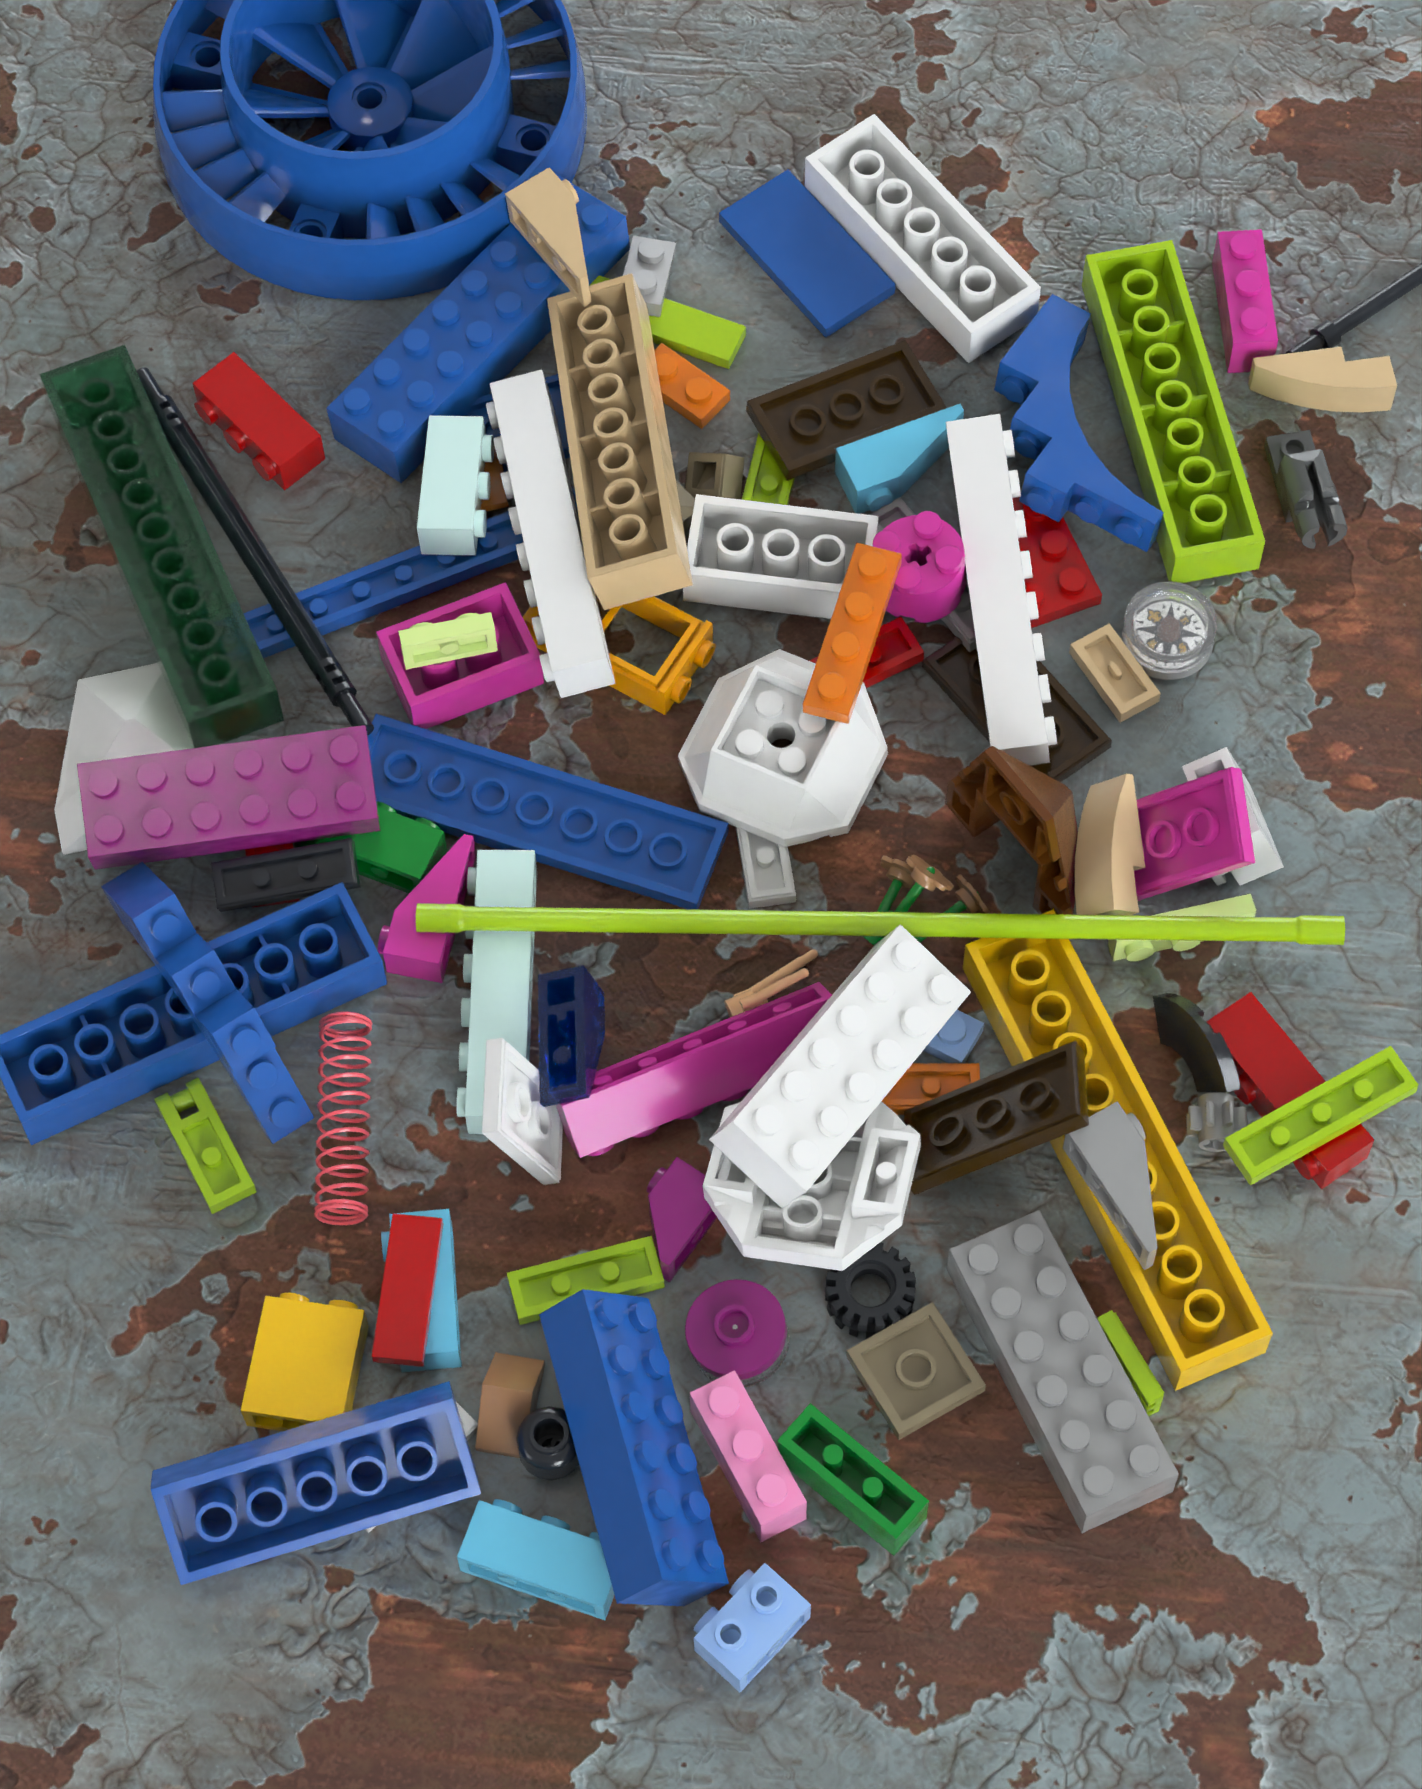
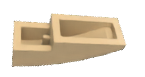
M1342 347L1253 358L1248 380L1251 391L1274 400L1306 408L1335 412L1391 410L1397 389L1390 356L1345 361Z
M1124 774L1091 785L1088 791L1079 824L1075 854L1077 915H1133L1139 913L1134 871L1145 868L1134 778L1132 774Z

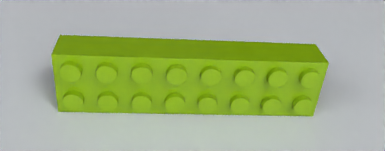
M1168 240L1086 255L1082 289L1089 313H1091L1092 323L1144 499L1164 512L1156 539L1170 585L1259 569L1265 538L1173 241Z

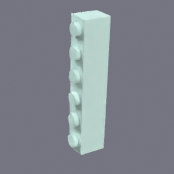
M477 850V867H468L467 875L468 896H475V906L536 907L537 865L535 850ZM465 931L466 939H473V954H464L463 980L464 983H471L470 998H462L461 1026L469 1027L468 1042H460L459 1071L467 1072L466 1088L458 1087L457 1117H465L468 1134H482L486 1041L503 1038L530 1062L535 931Z

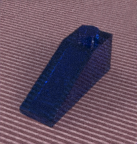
M584 965L539 974L540 1104L543 1107L590 1098L605 1037L604 992Z

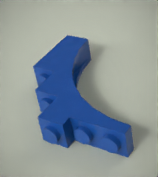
M1052 294L1000 361L994 391L1004 395L1008 400L1021 404V407L1012 418L1010 427L1014 450L1024 457L1035 460L1025 474L1019 502L1029 506L1036 513L1044 514L1057 522L1061 520L1068 510L1083 521L1092 523L1117 536L1121 541L1148 552L1156 541L1164 512L1135 495L1108 471L1089 446L1074 412L1070 394V366L1084 344L1091 313Z
M143 862L101 886L122 924L156 965L209 1042L271 1143H276L314 1118L312 1112L277 1053L276 1045L257 1011L235 988L214 949L196 932L175 893Z

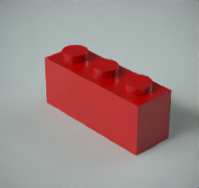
M235 352L231 353L193 382L197 400L194 403V407L199 416L208 425L215 423L223 431L225 440L237 453L244 451L252 459V464L256 471L266 481L273 479L285 491L325 460L321 435Z

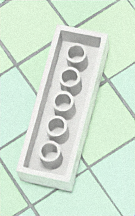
M875 114L805 158V188L968 363L1029 324L1036 316L1039 308L1041 287Z
M900 924L873 946L709 1140L781 1208H784L808 1191L971 991Z

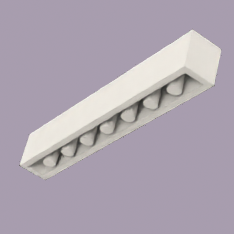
M541 369L492 382L490 387L493 402L486 403V408L492 429H500L501 436L493 438L499 463H507L508 471L501 473L507 499H515L516 507L508 508L515 535L522 534L524 541L523 543L516 544V549L522 570H530L531 579L524 581V587L530 607H538L539 616L531 619L538 645L546 644L547 653L539 655L546 682L555 681L561 698L616 684L596 594L587 578L579 518L552 398L543 371Z
M1000 414L946 422L961 537L965 551V566L990 746L996 747L1027 765L1050 763L1048 746L1056 745L1057 737L1054 717L1044 718L1042 703L1051 702L1048 676L1047 674L1038 675L1036 661L1045 660L1041 633L1032 634L1030 620L1039 619L1035 591L1026 592L1024 579L1033 578L1029 550L1020 551L1018 538L1027 537L1024 512L1023 510L1014 511L1012 498L1021 497L1018 471H1008L1007 458L1015 457L1012 430L1002 431Z

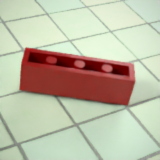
M1249 992L1206 1021L1212 1027L1214 1033H1221L1231 1052L1240 1082V1089L1235 1090L1234 1093L1244 1104H1251L1261 1117L1326 1082L1252 992ZM1359 1124L1293 1161V1163L1307 1180L1313 1179L1322 1190L1367 1159L1374 1143V1138L1362 1124Z

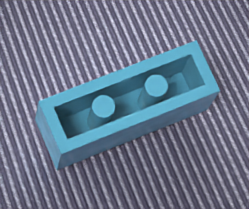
M449 1209L394 1213L442 1218L444 1224L424 1367L400 1365L401 1372L462 1367L453 1225ZM389 1214L391 1227L392 1214ZM390 1231L381 1232L384 1262L386 1261Z
M495 1499L493 1504L481 1500L478 1501L457 1555L460 1571L602 1620H606L614 1598L613 1587L597 1532H591L589 1537L570 1531L571 1526L560 1519L542 1516L541 1520L522 1515L520 1507L504 1500Z

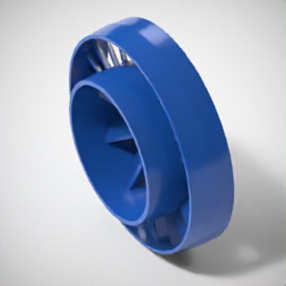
M177 0L161 33L154 61L153 118L155 137L167 183L179 208L203 239L226 259L272 284L309 295L344 300H385L414 296L447 287L511 223L505 193L549 167L557 176L560 175L572 183L584 149L587 130L585 77L574 32L561 0H501L497 4H495L494 0ZM527 5L544 22L505 38L500 18ZM218 17L225 19L221 40L202 36L204 31ZM340 17L357 69L348 72L320 23ZM556 37L568 58L567 60L510 70L508 49ZM275 52L329 87L328 101L252 83V77L261 64ZM570 78L566 102L557 126L514 115L511 80ZM174 87V88L182 89V90H184V91H171V90H172V88ZM329 117L331 129L300 142L271 127L262 118ZM342 145L343 148L349 151H338L337 149ZM203 165H206V166H204V167H202V168H200V169H198V170H196V171H193V170L196 169V168H199V167H201V166H203ZM491 182L503 190L499 195L486 203L478 197ZM244 186H246V187H245L243 190H241L236 196H234L230 201H228V202L226 201V199H228L230 196H232L233 194H235V193H236L237 191H239L241 188H243ZM276 210L293 222L290 229L286 230L268 224L265 221ZM458 211L462 215L461 217L449 221L447 223L443 222V220L451 217ZM344 237L366 238V239L346 240V239H344Z

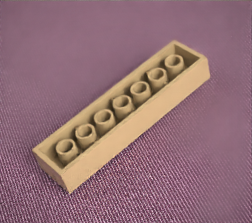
M632 273L590 285L592 302L585 307L571 291L547 298L587 578L604 610L693 585L648 308Z

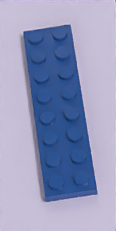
M375 714L372 721L374 730L368 735L377 802L391 806L398 814L410 819L424 818L430 820L444 833L460 838L464 834L471 835L474 838V842L498 850H535L536 862L685 909H699L729 832L727 822Z

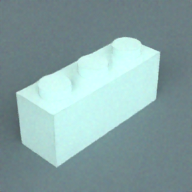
M429 415L417 520V533L421 554L476 555L478 537L485 538L487 516L486 510H481V500H489L490 473L484 472L485 462H493L494 437L493 435H486L483 416Z

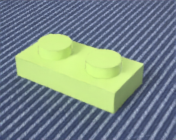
M491 612L484 614L466 613L454 620L434 624L422 622L411 626L409 629L398 631L406 670L498 651Z

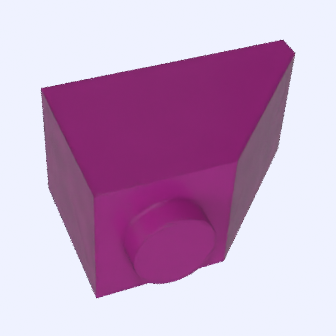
M678 1157L675 1158L668 1169L661 1167L654 1174L646 1190L649 1193V1213L657 1256L663 1278L669 1283L717 1219V1216L704 1198L703 1183L706 1175Z

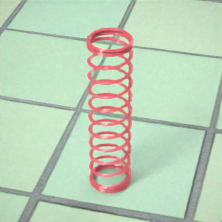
M346 1011L330 1013L319 1021V1037L324 1044L318 1052L324 1062L320 1064L318 1073L324 1080L317 1086L318 1092L323 1096L317 1104V1109L323 1116L319 1118L316 1124L323 1134L316 1140V1145L322 1153L317 1156L315 1161L322 1171L315 1177V1182L321 1190L314 1197L315 1202L318 1204L314 1208V1215L319 1221L330 1225L358 1224L368 1217V1206L364 1203L349 1199H332L320 1202L319 1198L325 1191L340 1196H360L369 1191L367 1186L360 1183H337L324 1186L320 1182V1177L325 1173L344 1178H358L369 1173L368 1168L358 1164H341L325 1168L320 1162L321 1158L326 1154L331 1157L348 1160L362 1159L370 1154L366 1148L355 1145L337 1146L327 1150L321 1146V1141L326 1136L341 1141H361L370 1136L369 1132L363 1128L342 1127L325 1131L321 1125L322 1121L326 1118L343 1123H360L370 1118L368 1112L360 1109H340L328 1113L322 1110V1104L326 1100L344 1105H360L371 1099L367 1093L361 1091L346 1090L326 1095L322 1089L327 1081L344 1087H361L371 1081L369 1076L357 1072L338 1073L328 1077L323 1074V1068L326 1064L344 1069H361L371 1064V1060L368 1057L358 1054L337 1055L329 1059L324 1056L323 1050L327 1046L343 1051H362L372 1045L368 1039L363 1037L372 1030V1021L360 1013ZM342 1023H361L366 1025L362 1029L346 1031L329 1028ZM324 1034L335 1039L327 1041L324 1038ZM341 1041H361L367 1043V1045L361 1047H347L333 1043ZM341 1059H360L366 1061L367 1063L349 1065L333 1061ZM341 1077H360L366 1079V1081L349 1083L333 1079ZM342 1095H358L363 1096L366 1099L349 1101L333 1097ZM356 1113L365 1115V1117L348 1119L333 1115ZM360 1132L364 1133L365 1135L359 1137H346L335 1135L334 1133ZM342 1150H357L362 1151L364 1153L359 1155H344L334 1152ZM338 1169H360V1170H363L364 1172H360V1173H340V1172H336V1171H333V1170H338ZM342 1187H356L364 1190L356 1192H346L334 1189ZM336 1208H346V1209H353V1210H341V1209H336ZM327 1210L329 1212L337 1214H345L352 1216H333L324 1214L321 1211Z

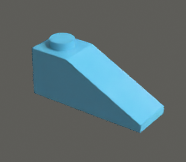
M961 404L836 448L835 474L855 513L861 514L869 510L877 511L883 506L892 503L895 499L901 497L949 448L946 422L963 419L964 410Z

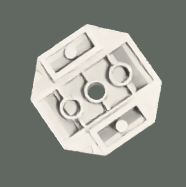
M781 649L718 678L678 754L680 767L687 779L699 811L784 847L810 842L827 835L833 837L849 833L888 755L887 745L865 684L862 682L850 722L846 724L803 713V701L816 664ZM777 739H788L793 742L784 748H777L771 745Z
M881 1101L808 1191L784 1208H781L714 1145L703 1183L704 1198L743 1257L843 1271L902 1226L921 1147L920 1133L910 1125L906 1126L898 1115ZM740 1102L724 1108L720 1126Z

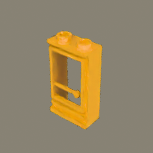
M655 596L611 608L602 620L604 631L622 607L680 638L655 676L609 653L616 683L609 686L666 715L674 702L679 704L687 696L692 684L691 677L697 668H705L712 659L716 649V644L713 643V623L708 620L703 622ZM529 607L523 619L537 648L547 653L546 644L538 645L531 619L539 616L538 607Z

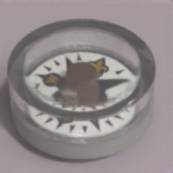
M1170 581L1154 583L1141 589L1130 600L1125 611L1121 640L1148 676L1162 680L1182 679L1199 671L1209 660L1217 632L1216 612L1204 594L1187 584Z

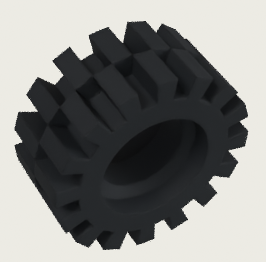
M882 1242L845 1270L831 1269L827 1272L825 1301H827L828 1313L830 1317L835 1315V1324L841 1330L845 1325L849 1327V1335L857 1337L859 1332H864L867 1339L910 1315L913 1310L916 1277L914 1272H910L911 1263L906 1257L900 1260L899 1250L893 1246L889 1252L884 1251V1243ZM874 1274L883 1278L890 1289L887 1300L874 1307L858 1303L851 1293V1286L858 1277Z

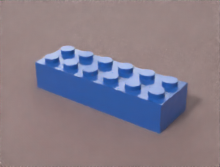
M582 1289L540 1313L539 1316L617 1604L686 1606L729 1584L724 1567V1555L717 1542L710 1517V1506L704 1496L696 1467V1456L689 1443L683 1421V1410L676 1397L669 1372L670 1364L664 1354L656 1326L657 1318L649 1298Z
M450 1381L152 1471L151 1493L181 1585L481 1494L478 1474Z

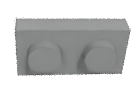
M633 235L623 276L633 274L647 305L649 316L660 317L675 258L676 243Z

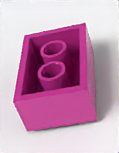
M506 582L376 632L381 660L411 725L428 729L544 684L543 670L539 657L540 653ZM491 612L498 651L405 669L398 631L409 629L411 626L422 622L434 624L454 620L466 613L484 614Z

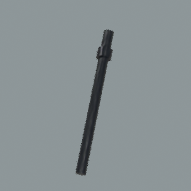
M1422 263L1332 322L1325 320L1310 331L1309 337L1286 351V354L1333 348L1339 344L1341 336L1422 284Z

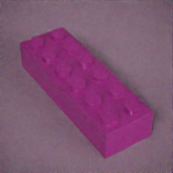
M365 725L77 764L87 853L95 870L134 865L140 862L149 863L381 831Z

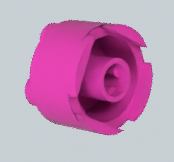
M924 511L918 515L900 518L875 535L872 543L873 547L902 553V563L886 609L887 612L896 617L902 615L914 618V622L927 623L939 620L957 608L966 587L967 573L962 539L950 524L941 520L937 513Z

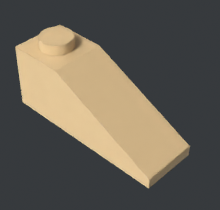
M549 167L505 193L510 222L585 307L592 301L576 209L579 198L572 184L567 179L561 181Z

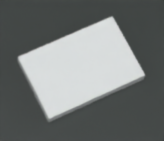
M503 1038L487 1040L482 1134L543 1185L559 1183V1180H561L563 1125L550 1091L557 1088V1086Z

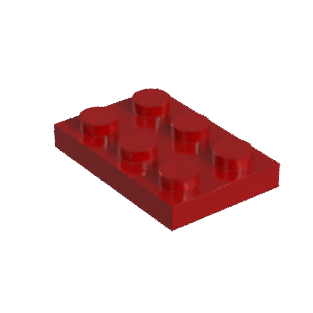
M1020 497L1012 498L1014 511L1023 510L1027 537L1018 538L1020 551L1029 550L1033 578L1024 579L1026 592L1035 591L1039 619L1030 620L1031 628L1101 604L1102 593L1064 518L1062 517L1057 522L1044 514L1036 513L1029 506L1019 502Z

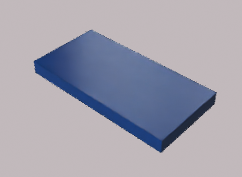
M789 169L719 212V222L825 338L895 294L896 284Z

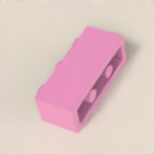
M734 1370L690 1392V1412L760 1542L806 1520L807 1501L736 1371Z

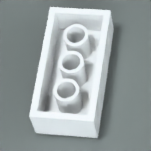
M696 494L687 544L693 585L683 588V601L831 619L856 542L873 546V538L878 533V516Z

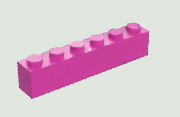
M817 982L550 1090L568 1142L580 1158L586 1155L598 1156L611 1150L615 1143L630 1137L641 1138L654 1133L660 1125L669 1121L689 1119L700 1114L706 1106L721 1100L733 1101L743 1097L748 1093V1089L753 1088L832 994L820 982Z

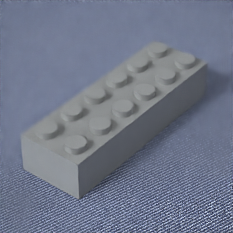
M1037 1210L949 1249L947 1271L1081 1533L1173 1492L1179 1473L1041 1211Z

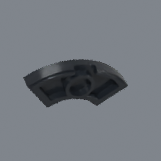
M1164 993L1153 996L1160 1044L1172 1047L1183 1057L1192 1073L1197 1092L1227 1093L1239 1090V1077L1231 1052L1221 1033H1214L1212 1027L1202 1018L1204 1016L1203 1010L1192 1001L1177 994Z

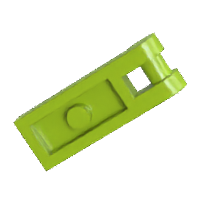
M197 1077L185 1083V1089L171 1096L166 1092L154 1098V1101L211 1213L214 1214L257 1191L204 1086ZM193 1106L197 1108L198 1112L181 1119L179 1113Z

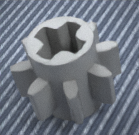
M1212 1092L1199 1096L1197 1098V1106L1188 1107V1114H1186L1187 1137H1198L1199 1147L1203 1150L1211 1152L1226 1151L1223 1147L1224 1139L1247 1126L1246 1107H1235L1234 1097L1227 1093Z

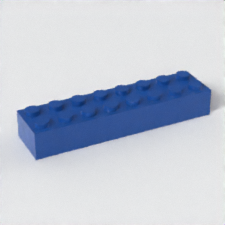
M558 175V177H559V179H560L561 181L565 179V178L561 177L560 175ZM571 183L579 198L576 209L590 285L599 275L604 277L630 250L627 220L625 215ZM512 223L326 408L334 439L400 483L424 461L429 415L468 416L472 412L471 405L478 398L491 392L490 383L503 380L551 331L547 298L570 292L568 287Z
M343 882L207 942L214 949L235 988L255 1008L271 1037L387 984L383 961ZM156 965L0 1035V1078L31 1145L219 1061L209 1042Z

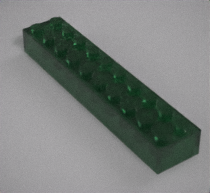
M122 345L39 374L53 418L193 748L219 745L284 721L277 688L126 346Z

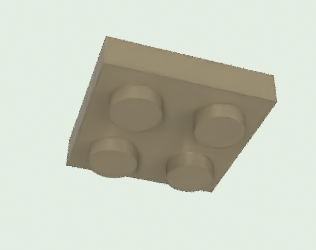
M933 1302L851 1347L846 1352L847 1359L898 1440L985 1391L986 1384Z

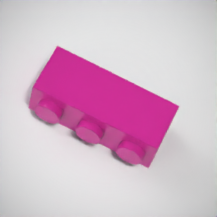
M1262 229L1221 231L1217 233L1212 265L1227 373L1250 372L1253 358L1275 355L1278 344Z

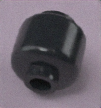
M548 1406L538 1408L525 1417L518 1428L516 1441L520 1461L526 1470L539 1479L551 1481L564 1478L575 1471L579 1461L565 1410Z

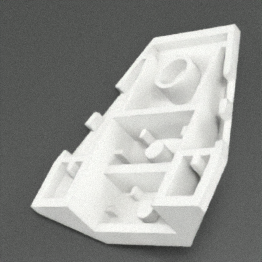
M170 661L78 680L54 809L63 855L87 850L77 764L222 744Z

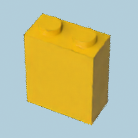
M282 1293L280 1297L265 1296L241 1406V1413L246 1425L286 1431L352 1411L369 1328L365 1311L359 1309L356 1304L345 1300H331L328 1305L309 1302L310 1300L307 1297L296 1293Z

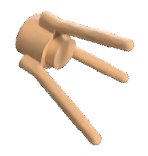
M812 949L749 989L724 1000L729 1017L768 1003V998L808 977L809 970L800 968L818 956L817 950Z

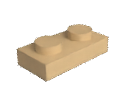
M1110 623L1070 644V655L1120 723L1159 702L1160 691Z

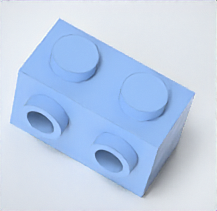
M766 1563L755 1574L750 1569L744 1572L729 1591L733 1597L720 1610L716 1607L709 1609L694 1627V1631L697 1633L694 1637V1651L738 1692H741L810 1619L811 1604Z

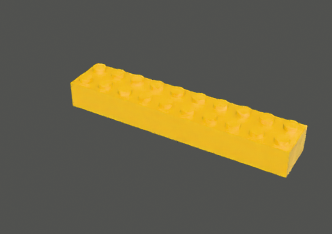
M1053 909V910H1050V911L1045 912V913H1043V914H1056V913H1055V911H1054V909ZM980 938L966 944L963 970L1011 1066L1076 1041L1084 1050L1088 1117L1118 1101L1126 1115L1133 1113L1144 1129L1158 1247L1153 1266L1146 1270L1142 1268L1064 1151L1065 1135L1051 1140L1050 1143L1174 1390H1179L1266 1353L1273 1332L1070 940Z

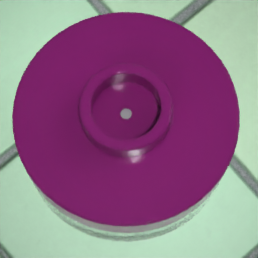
M734 1279L722 1281L709 1287L693 1302L685 1322V1336L692 1357L699 1370L712 1381L735 1370L744 1387L759 1384L771 1377L779 1369L788 1352L790 1342L789 1328L779 1301L768 1289L752 1281Z

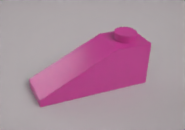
M464 834L394 910L390 926L384 925L382 927L378 940V953L383 954L387 973L443 983L456 933L417 932L416 907L417 903L464 905L467 893L468 867H474L476 860L473 836Z

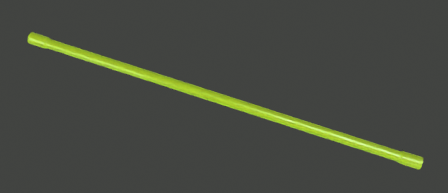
M417 903L416 931L434 933L537 931L886 936L901 924L913 937L1296 942L1301 945H1344L1345 941L1344 916L1300 915L1293 918L480 907L437 903Z

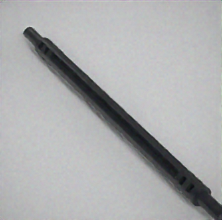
M148 368L138 369L133 374V379L150 404L148 407L149 413L278 616L333 706L340 707L352 727L365 725L367 736L370 735L374 730V726L355 697L357 690L193 433L171 396L164 395Z

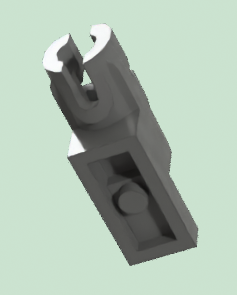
M1310 430L1266 437L1264 448L1285 522L1293 521L1296 533L1301 538L1303 545L1311 549H1315L1314 535L1319 532L1320 527L1324 532L1328 546L1342 540L1347 533L1348 527L1342 507L1339 505L1337 490L1331 479L1323 450L1315 449Z

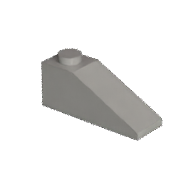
M1117 1101L1088 1117V1126L1066 1134L1063 1149L1142 1268L1146 1270L1153 1266L1158 1248L1144 1141L1146 1135L1137 1117L1133 1113L1126 1115Z

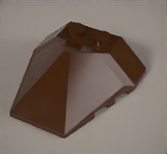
M991 746L975 758L969 766L958 773L959 775L947 783L945 804L974 838L1001 820L1039 865L1032 907L1038 914L1054 909L1056 914L1073 915L1075 904V854L1078 834L1073 792L1063 783Z

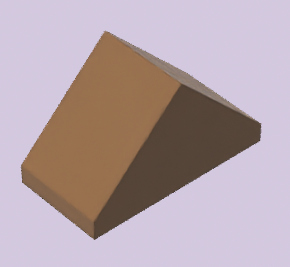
M495 1352L482 1383L475 1445L476 1451L520 1458L516 1441L518 1428L525 1417L536 1410L545 1367L544 1360Z

